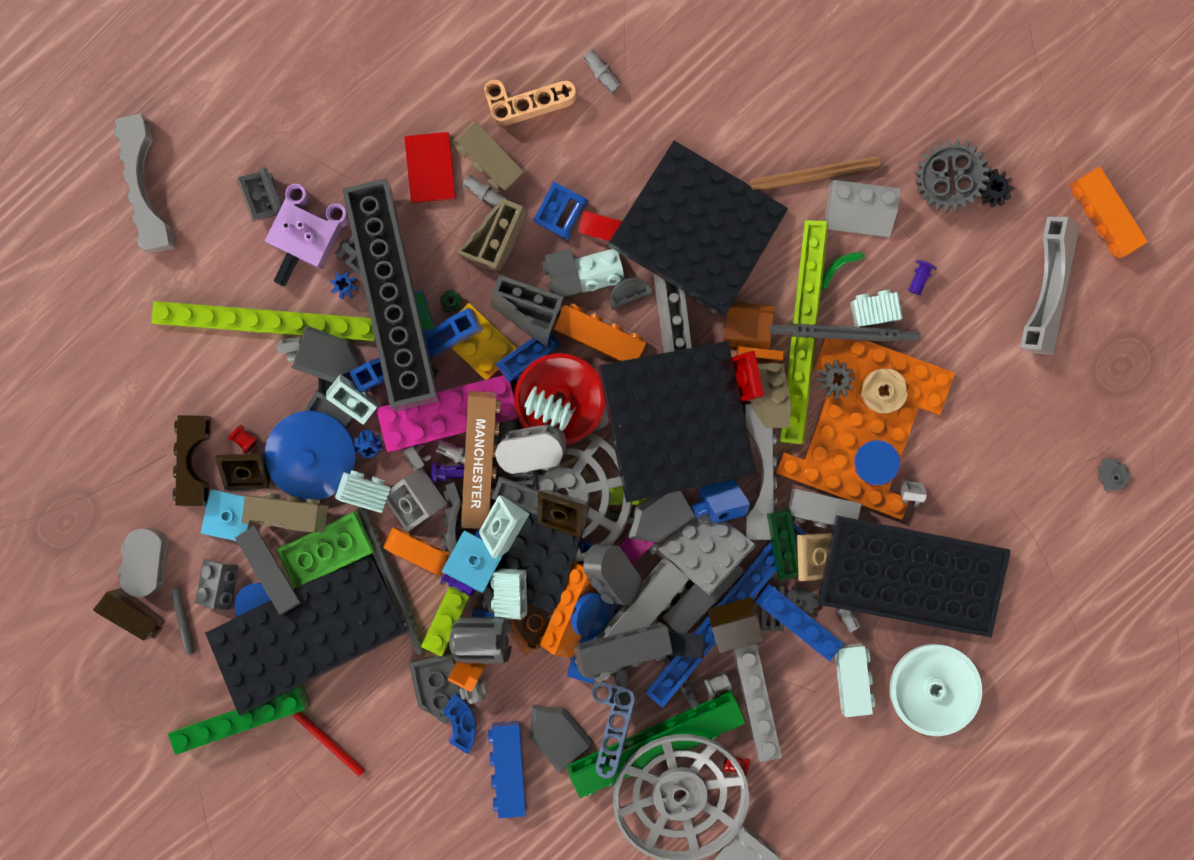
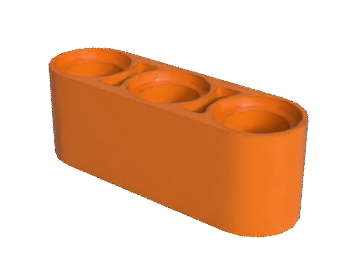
M396 527L392 528L383 546L387 551L439 576H442V570L450 557L449 553Z

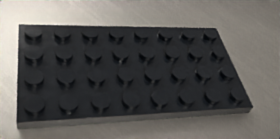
M836 515L817 604L992 638L1011 550Z
M372 554L323 577H318L294 588L293 590L301 603L282 615H279L270 600L205 632L239 716H243L407 633Z

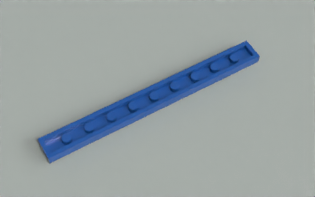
M793 522L797 546V535H806L807 533ZM771 540L716 606L748 597L753 599L776 572ZM709 615L693 633L706 636L704 657L716 644ZM674 656L645 690V693L663 708L703 659Z

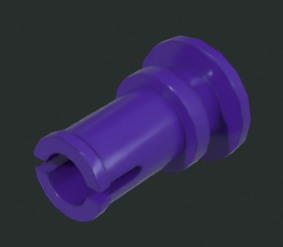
M916 260L915 262L919 266L914 270L916 273L908 291L921 296L928 277L931 278L932 276L931 270H937V267L927 261Z
M433 462L431 468L433 483L436 484V480L441 479L442 482H445V479H464V464L455 466L441 464V466L436 467L435 462Z
M445 573L441 578V585L447 582L449 587L457 588L468 597H471L475 592V589Z

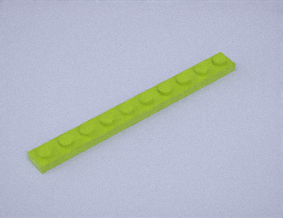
M805 220L793 323L818 324L829 226L827 221ZM792 337L787 375L791 413L789 428H781L780 442L804 445L816 338Z
M153 301L151 323L156 325L297 336L303 335L307 325L342 339L376 342L371 318Z

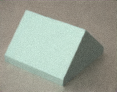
M501 495L498 496L478 532L492 558H498L509 551L529 516V513Z

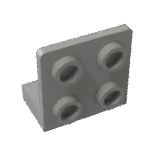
M743 824L734 838L715 857V860H781L776 850Z

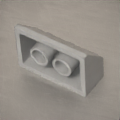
M833 180L828 186L824 221L829 223L828 230L889 238L898 211L900 188Z

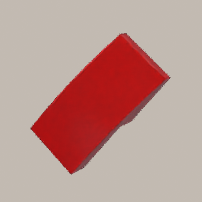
M584 211L578 232L610 241L622 221Z

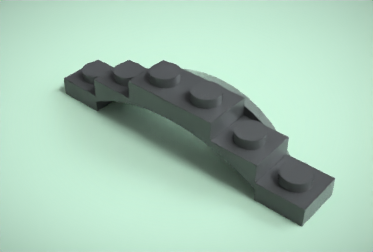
M456 482L446 485L447 490L444 491L447 503H452L453 506L445 509L446 514L443 515L447 533L443 534L442 544L445 552L449 551L450 555L458 542L457 513L462 504V497ZM486 587L481 601L484 609H489L491 614L494 613L491 608L494 590ZM475 590V592H474L473 594H474V595H477V594H479V593H481V592Z

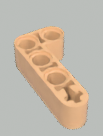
M490 80L484 88L493 120L498 126L511 125L568 107L576 99L575 87L569 81H561L510 98L507 97L504 85L499 80ZM499 89L501 93L497 97H493L490 95V91ZM566 90L567 93H569V96L565 97V95L562 94V91ZM553 93H556L557 101H554ZM546 96L550 98V102L543 105L539 103V99ZM521 103H526L529 105V108L526 111H520L517 109L518 105ZM499 110H506L508 112L504 118H499L496 114Z

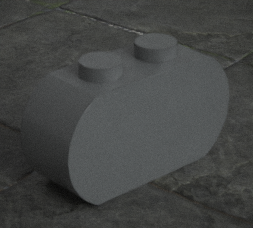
M595 544L590 547L584 559V573L590 580V584L601 595V599L608 604L629 605L633 603L639 594L641 579L620 546Z

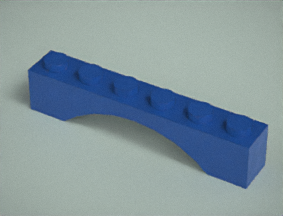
M467 308L425 334L430 359L484 330L474 310ZM380 357L350 371L359 392L368 393L385 384Z

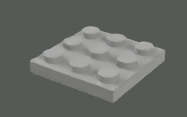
M704 514L698 518H693L676 530L658 549V553L710 596L751 552L755 544L727 521L712 523L709 516Z

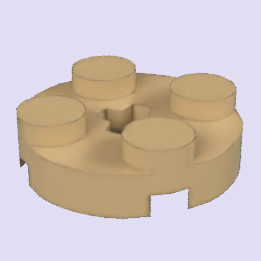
M893 369L873 371L863 380L860 396L864 404L876 413L887 414L896 411L902 407L907 398L905 379ZM888 386L887 391L889 395L880 396L879 387Z

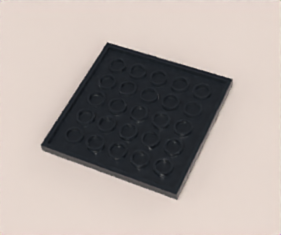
M674 140L609 241L608 246L726 316L788 208L759 190H752L749 184Z
M729 341L597 366L626 502L757 474Z

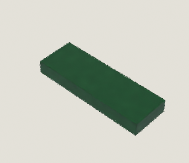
M783 509L767 513L778 580L782 581L797 577L798 552L790 509Z

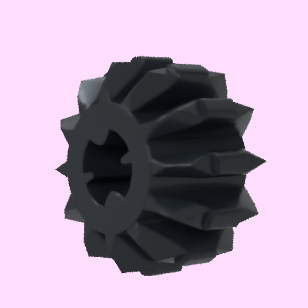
M994 169L985 175L990 178V182L983 183L987 186V191L980 190L983 198L982 205L988 202L990 208H994L996 204L999 206L1004 205L1005 200H1009L1012 197L1009 192H1012L1015 187L1008 184L1012 182L1013 178L1006 179L1005 171L999 175L998 169ZM991 186H996L997 190H992Z

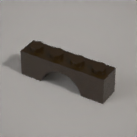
M177 415V420L174 422L177 443H174L173 452L176 456V465L173 467V477L176 478V487L173 488L172 492L173 501H175V506H207L209 483L196 475L192 465V457L195 449L202 442L210 439L211 416Z

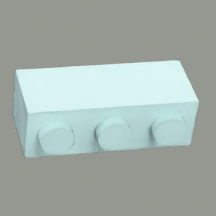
M861 643L843 645L835 655L841 713L845 717L873 714L872 708L875 707L874 695L870 694L869 686L873 684L872 674L867 668V663L870 662L869 650L865 649V646Z

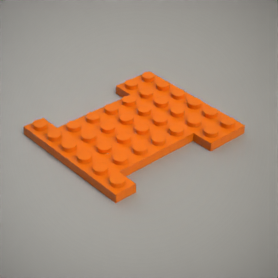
M824 338L813 369L817 371L824 369L826 371L824 367L826 363L832 366L833 361L837 360L840 367L845 362L847 363L845 371L853 369V372L848 375L849 377L856 378V381L849 382L854 389L851 391L846 389L848 394L846 397L840 394L838 399H834L833 392L829 397H826L804 459L782 452L775 474L851 502L860 503L862 506L902 520L909 500L906 504H903L901 495L889 491L893 479L882 485L868 484L861 480L855 472L854 456L858 448L864 443L879 440L892 445L898 452L899 459H901L918 409L940 415L955 373L870 341ZM879 369H893L900 373L906 382L907 398L905 403L898 410L887 414L876 413L870 410L860 396L861 385L865 377ZM834 376L832 383H837L838 386V381L840 380V377ZM888 386L879 387L880 396L889 395L887 391Z

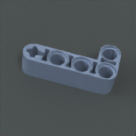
M601 682L593 687L592 696L595 701L611 706L596 762V772L602 778H611L617 773L636 697L627 688ZM601 687H607L609 690V695L604 700L599 699L597 696V691ZM623 693H629L631 696V702L626 706H622L619 702V697ZM618 715H622L625 719V725L620 729L615 728L613 725V720ZM610 738H616L619 742V747L616 751L612 752L607 747V742ZM604 752L609 755H617L616 760L611 758L609 765L613 767V770L608 771L607 774L601 768V765L606 764L608 757H603Z

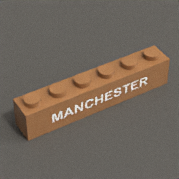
M469 391L461 528L481 529L492 509L490 508V500L495 501V499H492L495 487H491V479H496L497 465H492L493 457H496V449L498 447V444H494V435L499 436V422H495V413L500 414L501 400L496 399L497 392Z

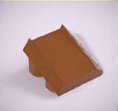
M733 302L726 315L723 342L729 341V346L735 348L748 347L769 350L771 344L769 327L771 324L773 325L775 307L771 305Z
M527 604V615L521 620L509 619L512 630L509 634L524 655H528L530 652L541 647V641L551 620L548 618L549 612Z

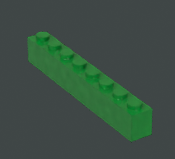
M728 691L700 704L696 708H691L626 738L619 768L613 777L602 778L597 774L596 762L599 751L568 764L569 778L579 798L590 796L604 787L614 785L621 768L630 756L653 740L676 734H692L715 739L724 732L737 729L745 721L731 691ZM679 740L671 742L673 751L687 750L697 747L701 742ZM619 742L608 746V749L612 752L616 751L619 747ZM662 744L643 753L631 765L643 769L649 761L664 753ZM604 752L603 757H608L606 764L601 765V768L607 774L608 771L613 770V767L609 765L611 758L616 760L617 755H609ZM625 773L623 779L626 777H632V775Z

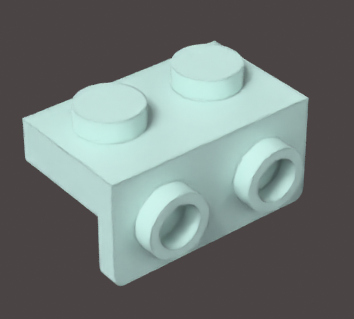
M614 249L574 259L583 293L607 286H614L625 279L619 254Z

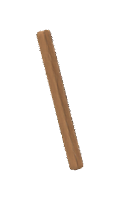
M879 156L755 178L750 180V186L752 190L761 191L875 170L881 167V159Z

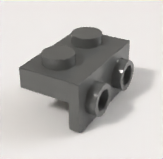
M267 167L262 168L258 173L238 177L237 182L252 222L278 215L283 202L281 196L276 194L274 188L275 180L273 175L268 172Z
M204 559L195 603L212 609H230L239 566Z

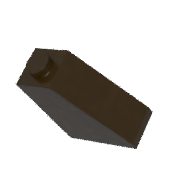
M122 588L106 592L93 609L100 616L143 641L156 638L162 631L161 625L165 621L136 597L126 593Z

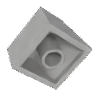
M423 468L418 469L393 486L386 499V503L406 532L411 531L447 505L443 496L436 489Z

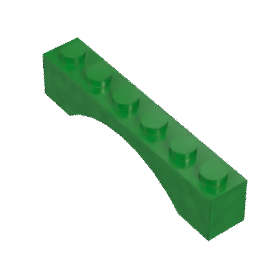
M303 685L243 716H239L236 709L178 727L169 732L168 736L174 754L177 755L307 709L310 706V702Z

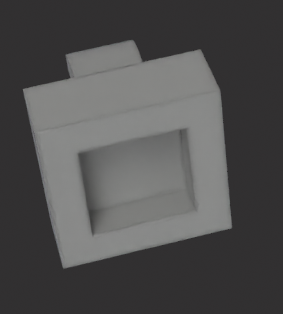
M302 336L280 340L276 345L278 354L286 353L288 362H293Z
M419 445L416 450L411 446L403 453L414 472L423 468V463L431 458L430 455L424 458L419 455V451L425 448L424 445Z
M901 480L899 488L903 504L910 500L913 501L914 507L917 508L920 502L925 503L927 494L924 483Z

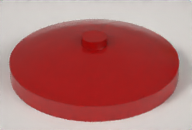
M565 353L543 356L532 362L523 371L517 382L514 404L517 416L524 428L551 424L552 421L550 419L547 423H543V415L539 419H535V411L529 416L526 414L527 407L524 408L535 386L537 387V395L544 390L546 399L553 394L554 403L561 398L562 407L569 402L570 410L572 411L575 408L567 427L562 431L566 437L567 444L577 442L588 436L596 428L603 416L605 400L599 374L588 362L580 357Z

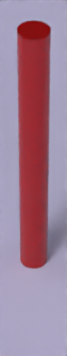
M301 711L293 715L303 727L358 777L362 775L365 769Z

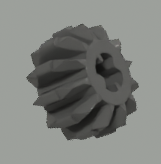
M837 360L833 361L832 366L829 363L824 364L826 371L824 369L818 371L823 378L816 379L818 383L823 382V385L818 388L819 391L827 389L826 397H829L833 392L834 399H838L840 394L846 397L848 395L846 389L850 391L854 389L849 382L856 381V378L849 377L848 375L853 372V369L845 371L847 363L844 362L839 367ZM834 376L840 377V380L838 381V386L837 383L833 384L831 381L834 379Z

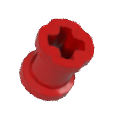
M239 425L230 434L228 440L230 442L234 441L243 449L242 452L247 454L256 446L259 439L257 437L253 438L244 430L245 427L243 425Z
M734 756L741 765L746 777L750 766V758L742 759ZM725 757L722 771H730L737 774L730 760Z

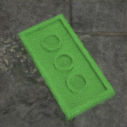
M357 511L327 524L325 532H311L276 549L294 588L318 577H323L376 552Z

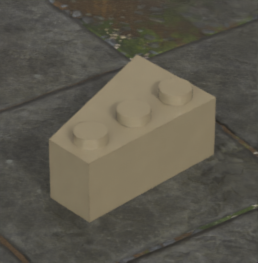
M477 122L469 123L451 141L464 158L467 157L473 162L471 165L480 174L484 173L489 178L487 182L495 190L505 191L524 172Z
M502 198L486 216L481 226L471 233L466 243L456 250V253L463 259L502 274L528 212L523 206Z
M777 363L758 364L764 396L748 400V402H751L754 406V412L765 428H789L791 402L784 366Z
M267 492L266 496H245L241 521L243 524H262L266 527L275 526L313 533L325 532L328 505L320 504V500L307 498L306 502H302L300 497L286 495V499L279 498L280 494Z

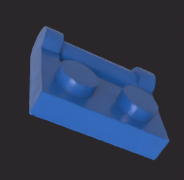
M553 181L533 222L568 241L583 207L587 206L589 200ZM571 199L576 203L563 228H560L556 225Z

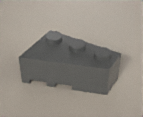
M499 275L492 292L491 307L547 347L560 314L564 297Z

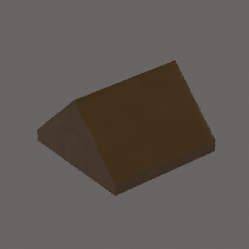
M265 454L215 456L225 490L270 488V475L265 463Z
M549 489L539 490L537 524L581 538L591 503Z
M752 597L708 609L711 628L720 654L764 642Z

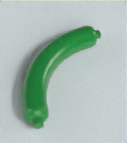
M853 252L835 260L823 275L822 290L829 287L833 275L839 268L847 263L862 260L865 258V254Z

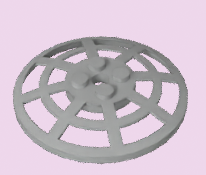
M590 433L585 438L592 442L584 452L574 448L566 447L564 454L579 457L573 469L561 467L559 462L557 466L548 471L544 476L537 473V490L549 489L559 492L565 488L568 491V496L590 502L591 492L602 490L599 511L597 512L592 508L589 509L587 517L593 521L584 529L582 538L592 533L600 524L611 531L608 537L600 544L612 545L622 533L629 519L632 502H626L625 495H623V506L617 523L605 517L609 505V488L622 486L621 477L607 479L602 467L592 458L601 446L612 457L618 467L614 447L603 438ZM587 463L595 470L600 481L588 483L581 474ZM531 477L521 478L520 481H526L528 478L531 479ZM580 547L575 562L578 563L584 561L587 553L581 554Z
M692 734L664 736L638 749L621 768L613 790V808L619 829L636 849L657 860H699L714 854L727 845L738 833L746 818L749 807L748 782L737 759L719 743ZM679 740L696 741L707 744V747L701 754L689 750L673 751L671 742ZM662 744L664 753L649 761L643 769L631 765L643 753ZM716 749L730 760L738 776L724 778L719 767L709 759ZM675 757H691L696 760L690 768L677 767ZM667 761L668 770L660 776L649 772L659 762ZM706 764L713 770L717 779L704 781L698 772ZM626 773L637 777L633 787V802L620 807V787ZM645 780L654 784L653 795L640 799L639 794L642 781ZM740 785V805L733 819L723 812L727 800V787ZM720 788L718 804L715 807L707 802V790ZM678 790L686 792L682 798L674 796V793ZM655 804L656 809L660 813L657 821L654 823L649 819L642 808ZM702 810L710 814L704 822L693 827L691 818L698 815ZM636 811L640 820L651 829L646 842L639 839L630 830L623 816ZM668 819L683 821L684 829L672 830L664 828V825ZM717 819L728 826L727 830L717 839L705 846L698 847L696 834L708 829ZM659 835L671 838L687 837L690 850L668 851L658 849L654 845Z

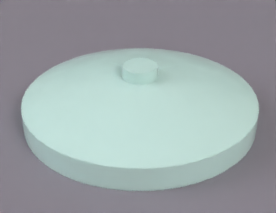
M926 644L912 649L899 660L890 680V698L896 713L909 727L925 735L945 736L961 730L974 718L982 699L981 678L975 665L962 652L947 645Z

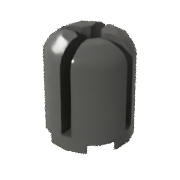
M461 617L456 620L451 628L449 638L451 654L455 661L462 664H502L509 662L512 646H508V632H512L509 619L502 617Z

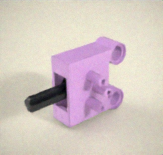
M291 184L286 189L284 203L265 239V242L287 253L274 278V282L283 287L287 285L299 259L322 270L342 227L349 222L347 210L338 203L328 206L326 210L328 221L300 209L307 206L310 201L308 191L300 184ZM298 191H302V198L298 201H294V194ZM336 211H343V216L341 219H333V215Z

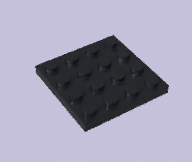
M527 512L529 516L509 551L503 554L494 572L501 568L526 570L527 604L553 614L561 601V594L564 592L582 536L580 538L537 524V515ZM490 579L486 587L493 590Z

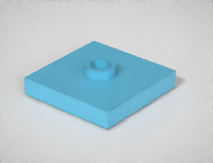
M210 489L201 534L236 541L235 537L250 528V524L241 523L245 496Z
M464 531L442 572L483 593L503 555L498 558H492L483 540Z

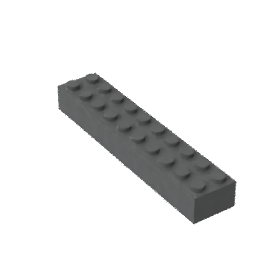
M387 178L343 188L390 407L397 412L440 401L391 185Z

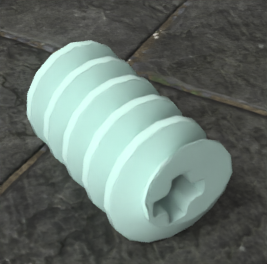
M535 386L524 408L527 407L526 414L529 416L535 411V419H539L543 415V423H547L552 419L551 426L555 427L560 423V431H563L567 427L575 408L571 411L569 402L562 407L561 398L554 403L553 394L546 399L544 390L537 395V387Z

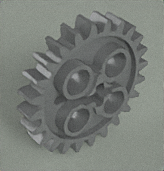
M959 139L956 140L954 145H951V142L947 140L945 147L940 142L938 143V150L930 147V156L923 154L925 162H918V166L922 170L915 171V174L921 178L916 179L915 183L916 185H921L917 188L918 193H924L921 196L923 201L929 199L927 203L929 207L936 203L937 211L943 206L946 213L949 212L950 207H953L955 213H957L958 206H962L964 210H967L966 203L969 202L974 206L973 198L982 199L979 191H987V186L983 183L990 182V178L985 176L990 173V169L984 167L988 164L987 159L981 160L984 155L982 151L976 153V145L969 149L968 141L963 146H960ZM950 157L953 158L956 195H952V184L949 179L950 168L948 159ZM966 159L969 161L966 167H957V163L960 160ZM943 163L946 165L942 171H934V167L937 164ZM969 181L971 185L968 189L962 190L959 188L962 182ZM940 185L948 186L947 191L944 193H937L936 189Z

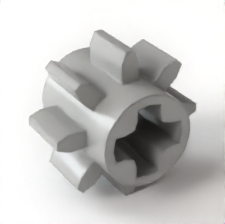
M479 679L472 692L462 687L459 689L461 699L467 698L469 704L484 700V694L488 691L486 681H480Z

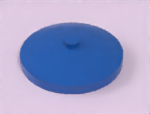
M300 411L284 418L271 431L265 446V463L272 480L285 493L290 496L300 497L302 500L307 498L320 500L337 493L343 472L350 474L351 470H354L356 466V447L351 433L337 418L321 411Z

